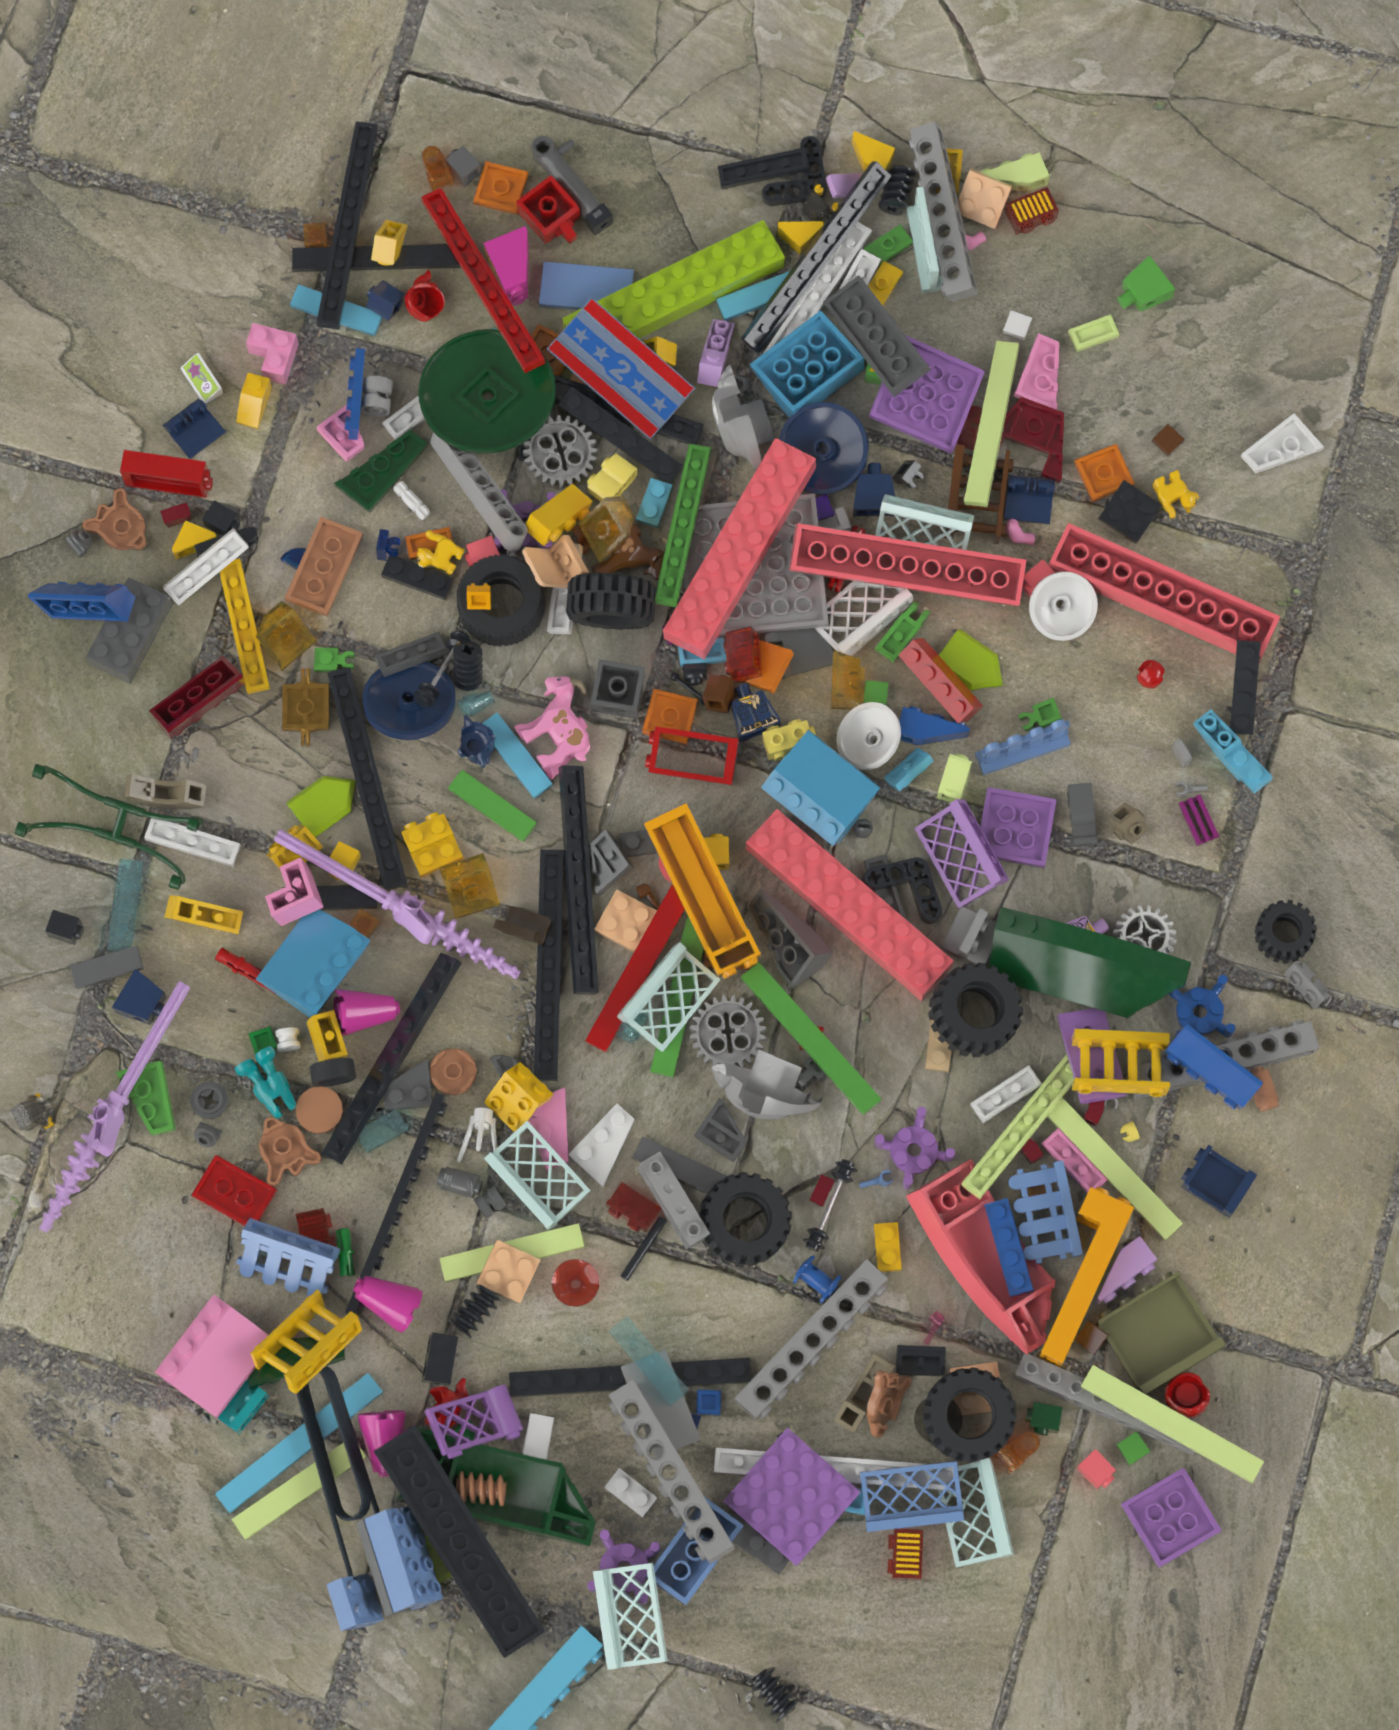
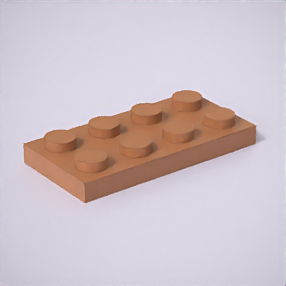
M320 517L286 593L285 601L328 617L364 536L363 532Z

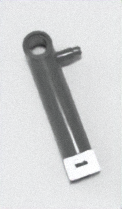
M547 136L536 137L532 142L534 161L540 164L549 176L552 175L575 201L580 209V214L585 219L586 225L596 236L612 225L613 214L604 203L601 204L562 157V155L575 146L573 140H569L555 148L551 138ZM541 148L548 149L545 153H540L538 150Z

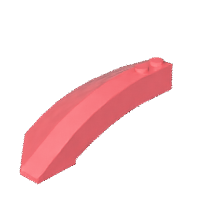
M969 1159L906 1195V1198L941 1259L969 1297L987 1318L1025 1354H1029L1046 1342L1047 1333H1045L1046 1321L1050 1318L1052 1305L1050 1297L1052 1288L1055 1287L1056 1279L1053 1280L1040 1264H1036L1035 1260H1026L1034 1291L1010 1297L984 1206L995 1201L989 1190L979 1200L961 1186V1183L975 1167L972 1159ZM1020 1240L1021 1245H1022V1249L1024 1250V1249L1026 1248V1246H1025V1245L1023 1244V1242Z

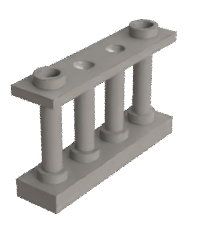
M659 1151L639 1163L640 1166L637 1167L639 1173L685 1249L687 1250L710 1234L662 1153Z

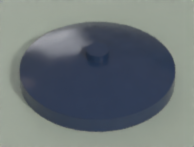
M819 402L800 408L786 421L779 435V440L816 458V469L804 488V491L813 494H833L848 488L862 474L868 461L869 440L863 424L851 411L834 403Z
M424 662L386 677L383 676L379 668L365 684L362 695L363 710L369 723L377 731L388 737L399 740L422 739L441 730L451 719L456 705L454 685L449 676L443 672L435 685L440 693L439 698L434 699V706L422 707L416 702L414 692L419 690L418 686L420 683L431 684L440 670L439 667L432 663Z

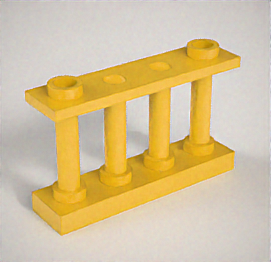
M1074 1029L1072 1046L1080 1048V1078L1074 1079L1072 1091H1078L1081 1094L1092 1092L1149 1094L1152 1097L1167 1095L1170 1082H1161V1052L1169 1045L1170 1033ZM1102 1047L1104 1050V1079L1090 1078V1048ZM1125 1048L1128 1051V1080H1114V1049ZM1139 1049H1146L1151 1052L1152 1081H1138L1137 1051Z
M316 1290L260 1344L256 1345L250 1354L255 1368L258 1370L268 1362L285 1373L284 1377L289 1390L297 1394L362 1331L358 1315L352 1311L344 1318H340L326 1309L321 1292ZM318 1314L335 1325V1327L329 1333L324 1334L308 1324V1322ZM301 1330L317 1340L318 1343L311 1350H307L291 1338ZM283 1346L301 1357L294 1366H290L275 1356Z

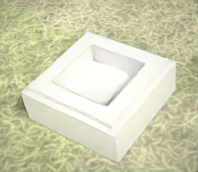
M1011 310L1003 333L1024 340L1032 317Z

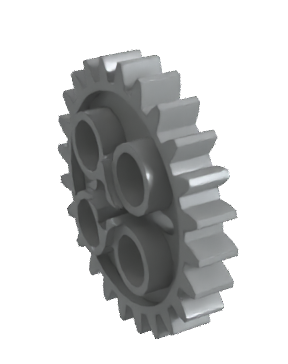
M558 415L557 421H553L549 416L548 423H545L529 439L530 441L524 442V447L527 449L523 450V456L528 457L524 460V464L531 465L528 468L529 473L536 472L534 475L535 480L542 477V485L549 481L552 489L555 483H558L559 488L562 489L564 483L570 486L572 481L579 485L581 482L580 476L585 479L588 478L586 470L593 471V466L590 463H596L597 458L591 455L597 454V449L591 448L596 445V440H589L592 432L584 433L586 429L585 424L578 427V419L570 423L569 416H567L565 421L561 420L560 415ZM553 434L557 435L560 451L564 452L563 460L568 469L566 471L563 470L559 452H556L557 444ZM570 435L574 440L567 443L562 440V437ZM548 441L552 446L545 449L540 446V443ZM571 456H577L581 461L574 464L568 459ZM550 462H555L559 467L551 470L546 465Z
M722 995V1002H718L715 997L713 998V1005L705 1002L706 1010L698 1008L697 1012L700 1017L692 1018L693 1022L697 1025L690 1026V1030L695 1032V1034L690 1035V1040L697 1041L692 1045V1048L700 1049L697 1057L705 1056L704 1064L712 1061V1067L716 1064L726 1063L743 1068L744 1061L751 1065L752 1060L750 1057L756 1058L758 1053L756 1049H764V1046L759 1042L766 1041V1036L760 1034L766 1031V1027L759 1026L764 1022V1018H756L759 1014V1009L751 1011V1002L745 1006L743 997L739 1002H735L734 995H732L730 1001H727L725 995ZM725 1013L728 1014L733 1051L731 1054L728 1053L726 1034H724ZM735 1016H742L745 1022L742 1025H735L732 1019ZM715 1018L719 1019L722 1024L718 1028H712L708 1024L709 1021ZM745 1039L748 1045L745 1048H738L735 1045V1041ZM719 1041L724 1044V1048L721 1051H715L711 1048V1045Z

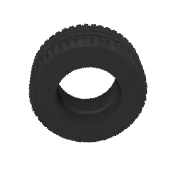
M500 554V556L491 555L488 558L484 557L482 560L480 559L478 562L473 563L465 571L458 584L456 597L461 622L469 634L484 644L487 643L488 645L492 644L499 647L517 644L531 636L542 621L545 611L543 586L536 582L530 566L517 557L514 558V556ZM472 583H475V586H484V583H487L488 586L509 584L521 592L523 602L521 607L510 616L502 618L492 617L481 609H467V586H471Z

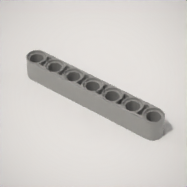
M433 432L430 439L431 446L505 549L518 551L523 544L528 530L524 522L474 453L463 451L447 444Z

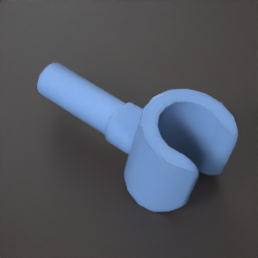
M885 1170L879 1177L860 1182V1188L878 1184L883 1187L889 1186L893 1180L886 1182L883 1180V1175H888L891 1171Z

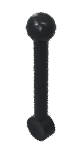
M671 673L670 679L672 681L680 683L700 699L701 704L705 706L701 694L679 678L678 673Z

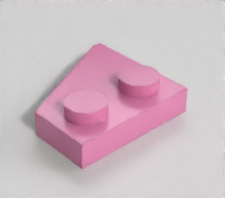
M345 405L319 424L317 431L348 462L364 450V442L360 432H358L357 440L348 439L349 430H345L346 416L350 417V410H346Z

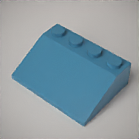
M821 310L750 364L752 370L789 418L804 406L823 402L865 369L864 357Z
M810 730L802 736L761 787L832 846L844 839L881 789V787Z
M319 909L303 916L256 980L310 1018L313 1015L319 1014L334 994V991L368 948L371 940L353 927Z

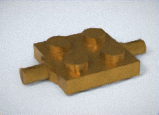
M305 668L301 669V682L282 684V730L300 732L301 746H305V737L306 745H311L310 732L329 730V683L317 684L311 682L310 668H306V677Z

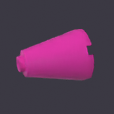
M336 989L334 991L338 995L333 1000L334 1012L337 1022L340 1023L342 1036L395 1020L396 1015L400 1013L399 1002L395 1001L393 996L346 989Z
M364 1276L363 1279L358 1278L353 1288V1291L356 1292V1299L400 1333H403L414 1318L412 1314L415 1308L418 1309L423 1295V1291L419 1288L370 1276Z
M404 1410L374 1411L358 1414V1423L372 1470L378 1473V1477H387L389 1475L373 1451L404 1431L406 1418Z

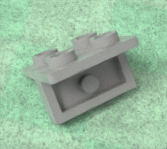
M961 907L942 944V949L975 965L978 962L986 964L992 950L996 922L988 919V912L982 909L975 913L965 907Z

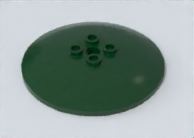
M497 329L475 330L461 334L442 345L425 365L420 377L418 390L421 412L430 429L441 440L460 450L489 454L515 448L533 437L543 427L551 414L556 395L555 378L551 365L542 353L545 358V364L525 373L504 337ZM487 392L494 394V397L490 400L482 398L483 394Z

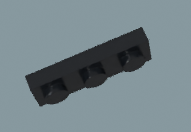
M389 554L381 573L382 578L445 601L454 582V577L427 567L422 568L416 563Z

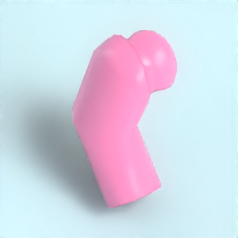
M982 231L972 237L965 235L969 251L986 241Z
M1015 519L1007 521L1006 533L1012 542L1034 545L1035 534L1023 533L1018 525V521Z

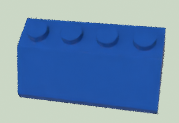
M66 582L47 583L28 594V598L49 617L56 619L128 622L135 601V596L128 590V587L122 584L110 586L102 583L87 585L82 582L77 584H68Z
M1188 1024L1179 1031L1164 1051L1168 1054L1166 1058L1176 1066L1181 1064L1185 1067L1187 1075L1194 1080L1199 1078L1206 1084L1204 1087L1210 1093L1221 1095L1225 1098L1223 1102L1233 1110L1236 1108L1241 1110L1263 1084L1261 1080Z

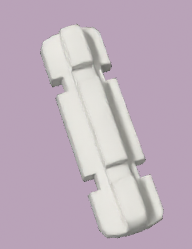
M400 481L394 486V492L399 497L401 496L402 500L413 512L416 511V515L421 520L426 519L430 515L428 507L422 505V501L410 489L408 490V486L404 482Z

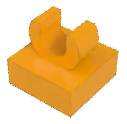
M475 583L467 586V609L491 610V589L487 583H484V586H475Z

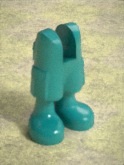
M272 1046L260 1050L254 1056L258 1064L266 1072L267 1080H264L253 1059L241 1062L234 1070L238 1076L248 1077L253 1081L255 1085L252 1091L258 1100L267 1107L274 1118L279 1119L283 1114L274 1099L281 1095L284 1103L291 1111L297 1107V1104L289 1089V1082L284 1073L275 1069L273 1062L275 1051Z

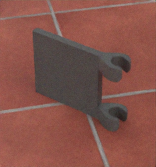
M815 628L773 632L764 635L763 641L774 645L781 642L783 648L790 649L794 653L781 680L836 664L831 645Z

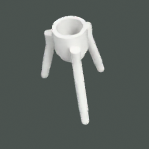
M475 1108L474 1116H470L469 1126L457 1158L458 1163L462 1161L474 1125L475 1129L478 1130L477 1151L481 1149L483 1131L489 1130V1127L491 1129L493 1152L498 1148L496 1118H492L493 1110Z

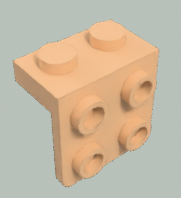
M562 535L550 549L525 547L522 550L526 563L530 566L536 582L541 586L568 588V583L573 576L588 573L569 535Z

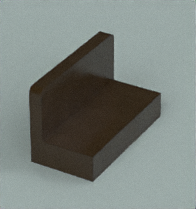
M511 906L505 921L496 919L493 928L504 934L543 945L551 919Z

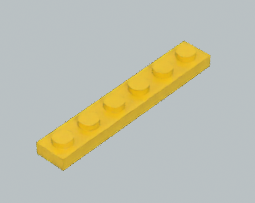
M240 558L234 559L220 571V577L247 694L270 690L241 560Z

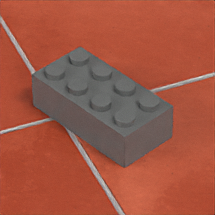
M128 577L124 585L135 596L128 622L105 621L87 653L86 659L90 666L131 684L173 604L170 596Z

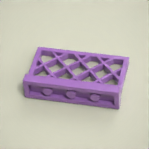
M956 799L949 804L950 806L917 826L915 830L958 909L996 886L1008 882L1009 878L966 800ZM950 812H952L955 818L953 828L943 826L944 818ZM930 825L937 827L934 840L928 839L923 831ZM942 829L952 831L949 844L939 842ZM957 833L964 834L966 838L964 848L954 846ZM938 845L948 847L945 860L939 859L936 855ZM953 849L963 851L960 864L950 862ZM968 853L975 854L977 858L975 868L965 866ZM949 865L959 867L956 880L950 879L947 875ZM964 869L974 871L971 884L961 882ZM979 873L985 874L990 881V884L984 888L976 886ZM960 885L970 887L969 896L963 901L958 895Z

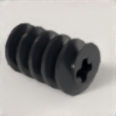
M893 165L887 171L891 177L883 187L884 192L881 194V200L878 205L880 210L885 213L901 216L903 214L901 210L908 207L903 201H909L910 196L906 193L912 192V188L908 185L914 184V180L911 177L916 176V171L903 165Z
M473 641L458 642L453 648L454 684L463 691H473L482 684L483 680L482 648Z
M480 1284L476 1286L479 1294L476 1292L470 1293L473 1301L464 1299L466 1308L462 1306L457 1307L460 1315L451 1314V1318L454 1321L453 1324L470 1339L472 1336L469 1330L478 1331L475 1323H485L481 1316L490 1317L491 1314L488 1308L496 1310L497 1306L494 1301L502 1302L492 1291Z
M771 1667L763 1670L747 1683L755 1682L752 1690L754 1692L761 1690L758 1699L767 1698L763 1706L765 1708L773 1706L769 1714L771 1716L779 1714L775 1721L777 1723L796 1709L795 1706L799 1700H789L793 1692H783L787 1684H777L781 1676L772 1677L775 1668Z

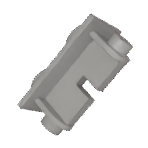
M1299 960L1293 963L1284 973L1289 982L1296 987L1314 1009L1331 996L1328 993L1330 990L1319 979L1315 982L1310 980L1315 974L1305 962L1302 963Z

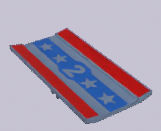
M592 297L547 348L552 355L649 440L652 439L695 389Z

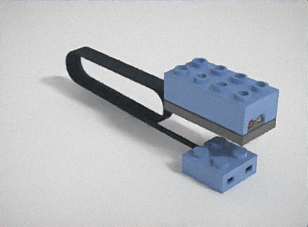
M325 1366L319 1373L325 1382L361 1498L360 1509L354 1516L348 1515L341 1505L325 1443L315 1416L316 1411L310 1393L309 1382L297 1393V1398L348 1577H343L326 1584L340 1630L345 1631L369 1627L384 1620L382 1608L378 1603L370 1574L355 1577L353 1575L336 1517L337 1515L345 1521L359 1520L369 1511L370 1503L375 1514L356 1522L385 1616L413 1612L440 1601L443 1597L441 1586L433 1569V1562L426 1547V1539L409 1507H402L398 1510L394 1508L379 1511L338 1378L330 1367Z

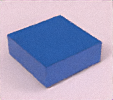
M697 1390L696 1415L720 1416L721 1391Z

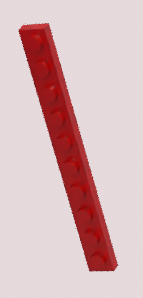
M442 188L422 196L423 205L523 371L527 373L545 364V358Z

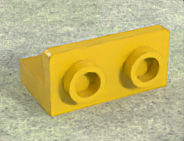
M294 825L287 831L290 835L318 851L323 848L320 842L304 825ZM277 842L269 847L270 852L266 854L279 869L281 866L298 858H302L305 863L308 861Z

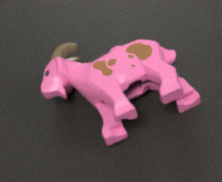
M565 676L547 678L545 680L547 691L544 696L554 693L556 697L537 719L528 724H519L514 727L522 740L524 739L526 744L548 732L554 744L558 746L554 753L550 755L541 754L536 757L550 781L559 774L558 768L561 765H566L574 758L581 762L586 761L585 756L590 750L589 736L585 730L588 726L581 716L577 718L570 708L575 688L580 690L584 697L587 696V687L578 678Z

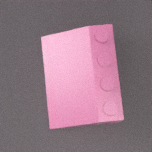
M213 1294L155 1373L190 1400L218 1418L255 1369L250 1353L268 1334Z

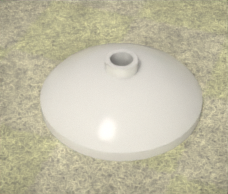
M1067 571L1056 572L1042 579L1034 588L1029 601V613L1034 626L1046 637L1059 641L1074 639L1087 631L1096 617L1098 607L1097 596L1092 585L1082 576ZM1061 599L1063 604L1057 607L1056 602Z
M868 702L858 705L844 717L838 728L836 743L839 755L858 770H872L882 766L893 756L899 745L901 737L900 722L896 714L889 707L881 703Z

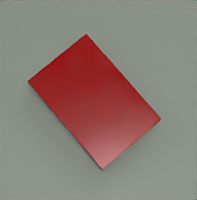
M215 1154L191 1196L245 1226L250 1218L260 1221L278 1190Z

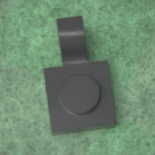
M809 1057L802 1064L805 1071L798 1077L796 1085L803 1091L813 1078L820 1082L826 1074Z

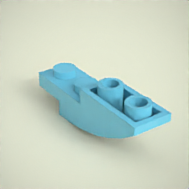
M1212 709L1193 722L1199 734L1220 761L1239 782L1243 781L1254 794L1272 781V775L1242 745L1241 739Z

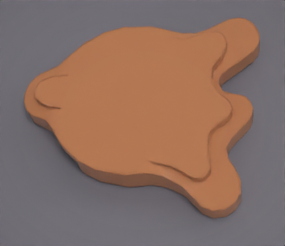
M118 488L114 491L112 507L100 504L96 516L86 519L82 524L84 531L99 535L108 546L116 550L134 549L140 551L147 545L145 538L146 526L143 516L136 508L129 504L127 493L123 488Z
M274 1117L266 1118L263 1135L260 1139L259 1151L262 1159L268 1166L267 1183L273 1187L278 1186L286 1170H289L293 1176H298L305 1165H317L321 1162V1154L307 1145L306 1139L298 1127L279 1121Z
M882 1370L876 1373L875 1386L867 1406V1420L872 1436L882 1437L889 1428L886 1425L889 1420H896L901 1408L902 1399L912 1384L910 1377L903 1375L899 1378L897 1373L891 1372L887 1374V1372Z

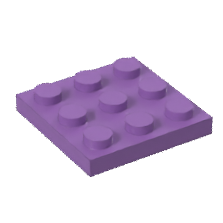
M987 787L980 828L998 860L1045 868L1057 799Z
M1184 1467L1121 1504L1158 1568L1222 1531Z

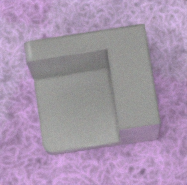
M844 507L835 509L834 516L818 521V527L849 532L851 530Z

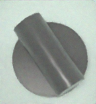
M74 530L65 539L79 557L84 556L92 545L90 535L84 530Z
M203 1122L199 1123L194 1132L195 1140L204 1147L214 1146L222 1135V1130Z

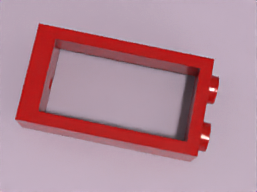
M124 450L120 473L126 487L207 498L208 491L212 490L213 477H211V470H208L206 461Z
M655 726V731H650L648 744L652 745L651 754L646 755L645 767L649 768V773L732 786L739 739ZM661 733L727 743L728 748L723 778L656 768Z

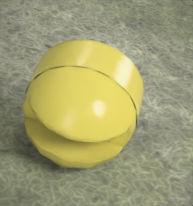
M1133 1121L1122 1126L1120 1134L1125 1132L1127 1136L1122 1138L1124 1141L1133 1142L1140 1139Z

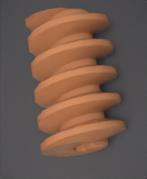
M460 1471L456 1490L463 1502H466L469 1496L471 1503H475L479 1497L481 1504H485L488 1498L490 1505H495L497 1499H499L500 1506L505 1504L507 1481L506 1483L503 1482L502 1475H499L495 1482L492 1474H489L486 1481L482 1473L479 1474L477 1480H474L473 1472H470L467 1479H465L463 1471Z

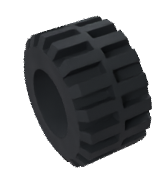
M1279 900L1277 904L1272 903L1267 909H1264L1255 927L1256 943L1259 942L1258 948L1260 952L1263 950L1266 952L1265 957L1269 958L1271 956L1274 958L1273 961L1277 963L1279 960H1283V963H1288L1290 960L1295 962L1298 961L1299 957L1303 958L1307 951L1310 950L1316 937L1317 925H1314V916L1310 917L1309 915L1310 910L1308 908L1305 910L1301 908L1303 904L1298 902L1295 905L1293 900H1288L1287 903ZM1278 921L1291 922L1298 930V939L1290 943L1280 941L1273 933V924Z

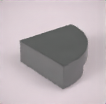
M505 1055L489 1057L500 1078L507 1070L519 1063L516 1059Z

